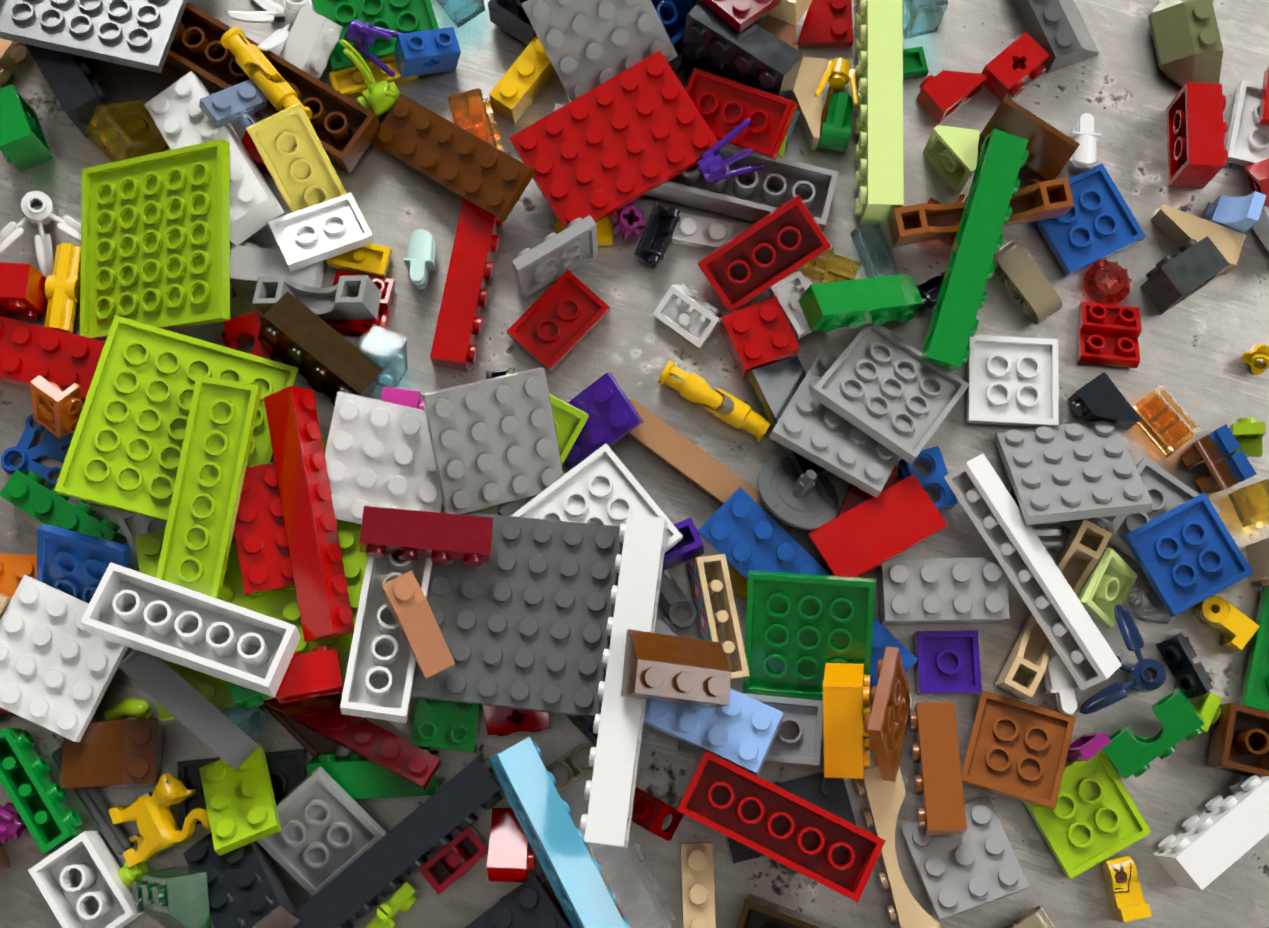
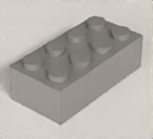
M996 557L891 559L876 567L879 622L882 625L1002 623L1010 619L1007 574Z

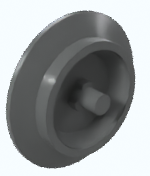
M788 457L772 459L760 470L757 478L759 495L765 506L781 521L799 529L816 530L836 518L839 510L838 495L830 480L823 473L816 474L813 470H807L805 474L800 475L798 478Z

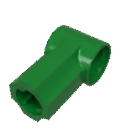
M838 92L831 94L826 112V120L823 121L818 147L846 153L852 127H850V121L854 106L853 99L848 93Z

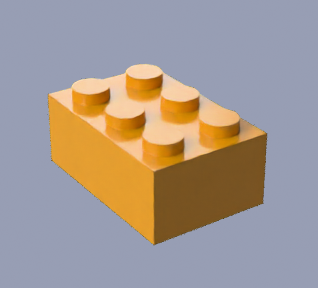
M826 663L823 680L824 778L864 779V767H870V738L868 733L864 732V720L867 713L871 714L870 675H864V664Z

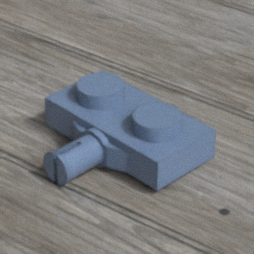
M251 79L201 98L199 102V107L216 128L227 123L240 122L246 129V127L255 124L250 116L254 112L266 108L267 99Z

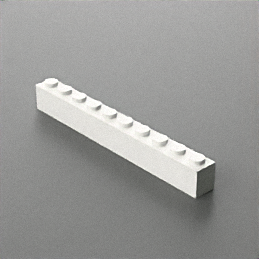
M627 514L626 524L621 523L619 542L623 543L622 555L617 554L615 561V573H619L618 586L613 585L611 591V604L615 605L614 617L608 618L606 635L611 637L609 649H604L602 668L607 670L605 681H600L598 688V701H602L601 714L595 715L593 726L594 734H598L596 747H591L589 755V767L594 768L592 781L587 780L584 799L589 801L588 813L582 814L580 822V834L585 835L584 842L628 848L646 699L621 696L626 633L628 629L655 633L668 529L666 519L663 517Z

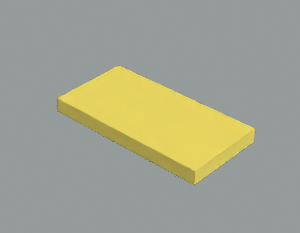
M300 102L246 127L291 213L347 194Z

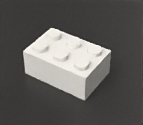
M98 830L84 831L28 870L62 928H123L145 913L138 907V903H135L132 890H129L119 877L120 867Z

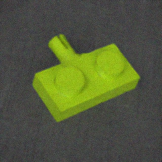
M412 880L406 881L388 902L382 903L377 908L376 916L365 928H393L396 923L392 919L400 910L405 914L418 900L415 893L420 888Z

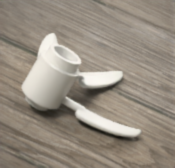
M252 0L264 11H227V14L232 19L251 23L273 22L274 17L284 16L286 26L276 30L257 46L262 51H268L280 46L287 40L302 6L311 11L313 9L311 0H284L283 7L272 0Z
M31 191L21 200L24 218L17 224L15 222L8 223L0 232V255L24 233L22 227L27 222L37 226L38 234L33 238L35 252L41 274L47 278L49 275H52L54 259L51 237L49 234H44L43 226L54 220L58 223L57 228L81 242V224L67 215L63 216L62 219L56 216L49 196L40 191ZM34 206H42L38 210L33 209Z

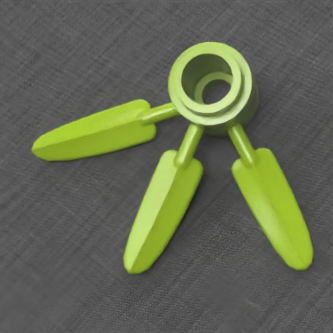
M339 40V43L345 48L343 52L357 66L368 89L361 92L362 96L357 98L358 103L374 112L377 117L391 110L400 95L393 81L388 83L386 79L376 83L371 69L357 50L347 41Z

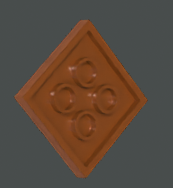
M886 646L884 658L878 660L877 677L879 679L877 686H873L871 689L870 701L872 710L871 714L867 713L865 716L864 732L869 735L870 750L874 751L875 767H879L882 780L895 782L913 700L900 650L898 647Z
M982 690L961 770L962 783L1054 810L1076 717Z

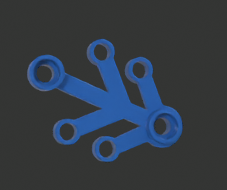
M31 414L26 419V427L17 446L8 448L3 452L1 466L9 475H13L16 469L23 473L31 470L45 478L50 484L56 486L57 481H53L52 477L54 473L61 472V468H48L35 462V460L47 456L64 463L68 451L63 448L70 446L74 432L67 434L60 440L47 430L40 445L31 448L36 434L46 429L42 425L33 428L32 425L35 420L33 419V414ZM18 457H21L22 461L20 465L15 466L14 461Z

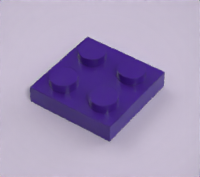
M978 630L914 632L915 657L918 659L916 662L917 694L982 693Z

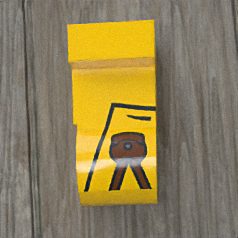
M1211 596L1194 607L1195 619L1203 625H1210L1225 637L1226 640L1222 646L1230 653L1242 650L1260 627L1219 596Z
M1124 856L1103 861L1102 872L1113 919L1120 922H1128L1152 916L1149 904L1145 902L1141 885L1138 882V873L1132 858Z

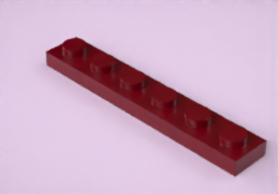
M323 696L282 704L276 698L263 700L270 708L423 790L427 788L442 764L440 758L362 717L341 714L340 705Z

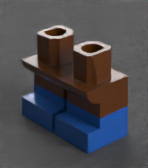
M1227 424L1194 442L1191 445L1192 448L1179 457L1187 471L1201 463L1208 474L1194 481L1200 494L1204 492L1205 494L1211 493L1215 490L1220 492L1257 474L1243 450L1217 464L1215 463V461L1241 448Z

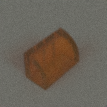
M1161 384L1132 407L1142 419L1137 425L1166 457L1183 446L1201 430Z

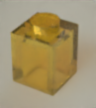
M1268 479L1228 494L1243 528L1252 524L1255 525L1256 529L1269 525Z

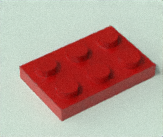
M567 269L507 330V335L548 372H551L610 312V307Z

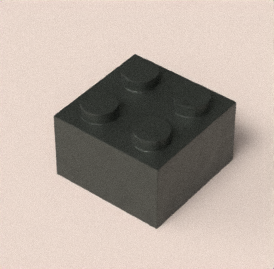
M1208 236L1199 242L1192 239L1182 246L1174 256L1170 254L1159 261L1156 267L1145 275L1148 280L1140 288L1162 315L1207 285L1230 264Z

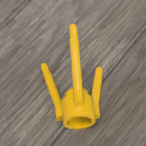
M835 58L827 62L826 71L814 93L815 97H819L827 81L829 82V89L821 115L820 132L823 121L826 120L830 96L834 94L835 89L844 88L850 81L853 105H859L856 84L857 70L852 69L851 63L846 59Z

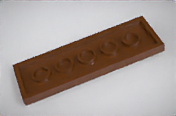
M403 94L399 95L371 140V143L503 222L506 221L536 173L528 165Z

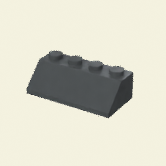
M1011 0L1026 32L1050 55L1044 65L1047 74L1098 56L1099 51L1074 0Z

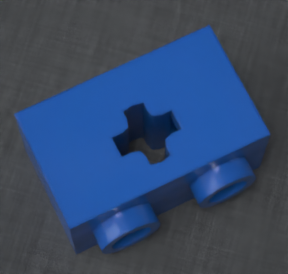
M453 27L398 34L394 49V56L401 78L454 71L461 54Z

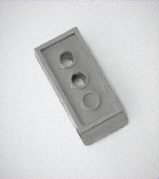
M742 693L784 713L782 723L765 760L820 766L823 701ZM791 720L798 724L799 734L796 738L786 739L783 737L781 726L784 722ZM681 740L678 742V751L697 754H703L704 752Z

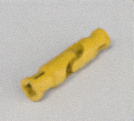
M240 27L230 28L223 34L220 40L222 46L231 51L235 56L236 63L261 90L276 110L282 111L300 102L296 91L278 73L259 48L254 44H250L244 37L245 34ZM301 103L310 120L313 115L312 111Z
M673 360L668 362L658 379L659 384L665 383L674 388L686 400L706 404L704 408L709 413L738 430L742 428L756 436L758 442L762 441L771 426L769 418L766 419L754 412L752 406L722 389L714 388L712 390L704 378L693 372L689 374L675 366ZM672 375L681 379L683 382H680L679 380L673 378ZM725 396L734 403L733 411L728 415L715 412L722 407Z

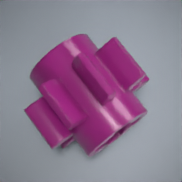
M631 203L629 207L616 211L617 215L614 214L609 219V222L615 224L612 234L617 233L622 236V241H625L631 235L635 240L638 239L640 236L639 230H644L647 224L641 221L644 211H638L634 208V204Z
M7 802L5 806L0 804V842L3 843L5 841L8 843L11 838L18 840L27 827L13 803Z

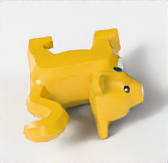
M171 773L161 775L153 791L138 796L129 806L120 805L108 810L113 824L136 821L139 834L129 837V841L134 843L138 850L135 851L131 848L123 853L128 868L153 859L162 850L178 844H185L192 838L197 821H200L206 830H211L207 810L196 808L192 809L185 817L183 829L180 831L170 812L169 805L181 803L195 795L197 790H187L182 781L175 779Z

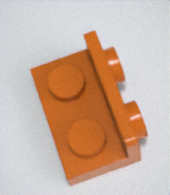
M40 375L30 381L33 419L60 440L67 434L75 432L82 411L81 386L74 383L62 392L57 384L48 382Z

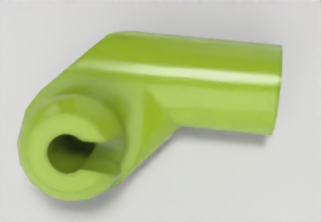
M129 697L104 711V714L108 721L121 720L126 716L142 720L151 719L153 711L149 708L150 705L146 701Z

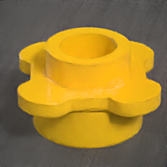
M1266 344L1254 345L1250 348L1249 352L1246 351L1242 355V361L1249 364L1253 374L1260 375L1269 368V346Z

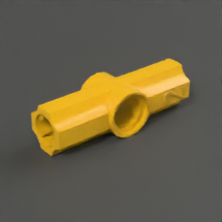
M61 243L56 246L52 275L47 277L45 282V296L48 300L44 327L73 334L77 303H80L81 246L71 243Z

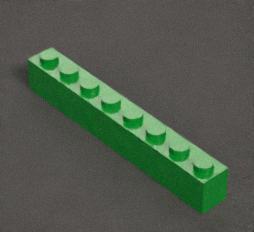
M993 129L985 137L919 358L920 361L951 371L961 368L968 361L970 355V348H967L970 337L975 335L979 324L976 315L978 309L983 307L987 297V292L984 291L986 281L990 280L995 270V263L992 262L994 254L1000 250L1004 235L1001 234L1003 224L1008 222L1012 213V207L1009 206L1012 196H1015L1020 186V179L1017 178L1020 168L1024 167L1029 155V151L1025 150L1028 139L997 129Z

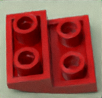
M337 270L332 286L338 284L340 276H356L362 274ZM369 276L382 293L377 319L325 320V322L343 335L383 341L395 281L393 279Z
M1081 302L1079 305L1077 328L1078 362L1137 368L1141 362L1138 337L1142 332L1140 307Z

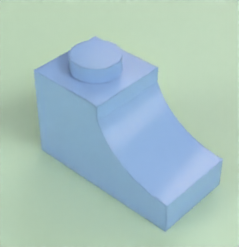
M1256 191L1242 197L1220 195L1213 203L1209 202L1206 205L1201 218L1245 234L1258 222L1266 195Z

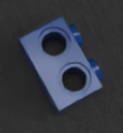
M939 446L922 450L912 464L904 459L899 461L900 465L897 466L899 467L897 471L900 480L902 481L914 474L925 491H931L935 494L937 500L934 505L939 512L952 509L958 503L956 495L944 478V476L948 475ZM914 463L924 464L927 468V474H918L914 469Z

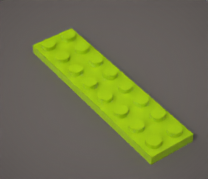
M202 375L196 376L155 578L220 600L262 392L261 386Z

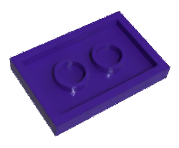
M605 373L567 402L588 413L589 417L563 464L570 471L604 444L611 447L644 422L612 373Z

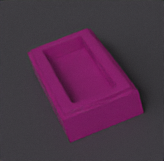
M1105 732L1083 734L1070 744L1066 760L1068 762L1088 761L1112 741Z

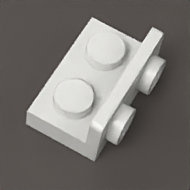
M801 271L780 280L768 288L771 296L777 297L797 339L813 332L810 331L798 302L810 284H812L811 280L808 277L805 278Z
M685 283L682 285H671L652 315L698 348H702L718 323H720L721 317H723L719 313L721 309L709 300H706L704 303L697 298V291Z

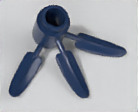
M1122 605L1114 607L1115 618L1127 649L1135 652L1138 662L1132 667L1121 664L1122 666L1114 673L1118 672L1119 669L1128 672L1129 682L1124 685L1119 681L1115 682L1087 699L1080 706L1082 714L1097 712L1128 696L1126 690L1132 687L1139 692L1147 693L1158 689L1165 682L1166 671L1163 665L1157 660L1143 658L1140 648L1144 647V641L1130 613ZM1116 655V657L1118 658L1119 662L1121 663V661H1122L1121 657H1119V656ZM1146 669L1152 674V680L1145 677L1144 671Z

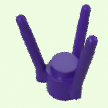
M354 19L347 29V40L354 43L353 47L357 52L362 53L390 77H395V72L365 47H371L376 37L390 40L391 37L397 38L398 34L403 33Z
M749 118L734 128L710 150L701 154L703 159L698 161L697 164L706 183L714 181L716 184L724 179L764 168L763 164H757L725 172L727 171L726 166L753 153L752 149L745 150L725 160L722 159L720 154L714 156L715 153L751 123Z

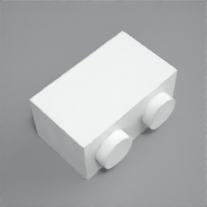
M302 6L279 56L313 77L320 79L329 57L339 40L343 27Z

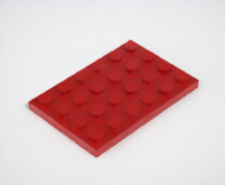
M661 51L654 53L509 137L510 143L521 161L536 172L533 180L564 230L567 229V225L571 221L580 217L584 219L591 215L595 223L599 222L695 166L698 161L703 159L701 154L710 150L718 143L717 138Z

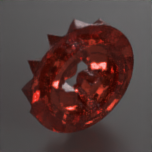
M1107 259L1094 263L1084 276L1086 293L1097 303L1111 305L1120 303L1130 292L1132 279H1129L1128 269H1123L1118 261L1110 262ZM1106 273L1109 275L1110 280L1118 281L1111 288H1108L1107 283L1099 282L1106 277Z

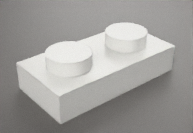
M680 212L679 216L681 219L677 222L671 243L714 251L731 239L734 222Z

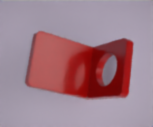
M636 787L631 821L653 834L670 841L684 814ZM672 814L670 826L662 830L664 818Z

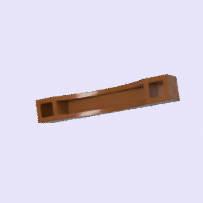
M1068 177L1038 182L1018 189L1015 196L1011 197L1009 206L1012 207V213L1008 222L1003 224V227L1064 216L1074 206ZM966 202L950 204L922 203L894 208L887 219L893 247L956 236Z

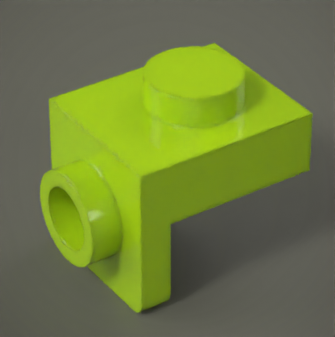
M1245 417L1237 419V423H1232L1229 429L1241 448L1230 453V455L1232 456L1243 450L1246 457H1261L1263 455L1262 438L1266 434L1265 422H1257L1255 417Z
M1211 692L1200 695L1194 706L1205 722L1201 726L1203 729L1201 733L1208 732L1210 725H1213L1218 720L1221 713L1219 704L1222 698Z

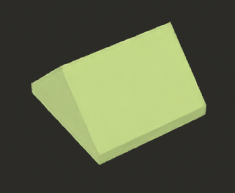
M938 125L933 129L923 154L956 193L960 195L964 192L977 167L980 130Z
M1106 547L1077 597L1091 619L1113 629L1116 623L1114 607L1116 605L1124 606L1138 575L1112 548Z

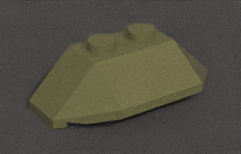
M1161 0L1148 16L1159 68L1182 88L1186 82L1219 84L1223 46L1212 0Z

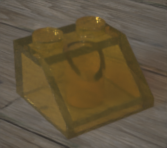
M144 100L99 105L96 107L86 133L111 162L163 152L170 148L144 105L146 104Z

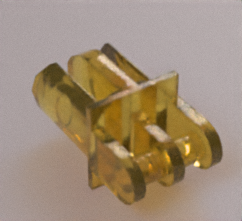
M832 247V249H828L820 254L828 258L827 261L819 259V256L809 261L806 267L802 268L801 272L805 276L819 280V283H822L823 280L827 282L854 280L857 271L861 268L862 262L834 253V248ZM815 266H816V267H819V268H821V269H824V271H823V272H820V271L814 270V268H815Z

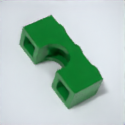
M1178 687L1152 705L1153 713L1162 724L1160 731L1155 736L1149 738L1140 737L1125 724L1108 737L1112 742L1105 746L1102 751L1125 779L1131 775L1135 778L1139 777L1150 768L1148 763L1158 756L1160 759L1168 757L1177 749L1175 745L1184 738L1190 741L1203 731L1201 726L1205 722L1202 715Z

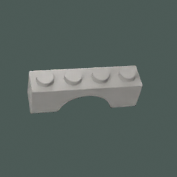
M368 275L340 276L337 285L327 288L301 285L287 277H258L252 304L265 315L288 291L322 320L377 319L382 293Z

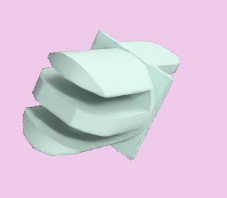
M418 229L411 233L407 244L406 258H403L407 270H410L409 275L415 289L419 291L427 288L429 271H437L435 266L436 243L432 235L423 229Z

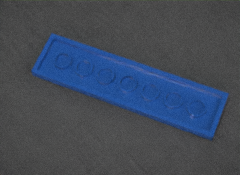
M741 487L697 530L719 554L726 555L727 561L747 581L749 570L832 576ZM875 617L873 618L870 669L871 689L878 684L877 664L879 659L884 658L886 646L899 648L905 673L918 661Z

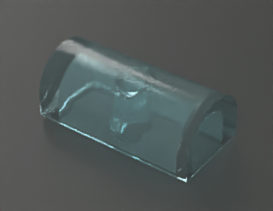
M879 223L854 229L851 232L850 236L867 278L900 274Z

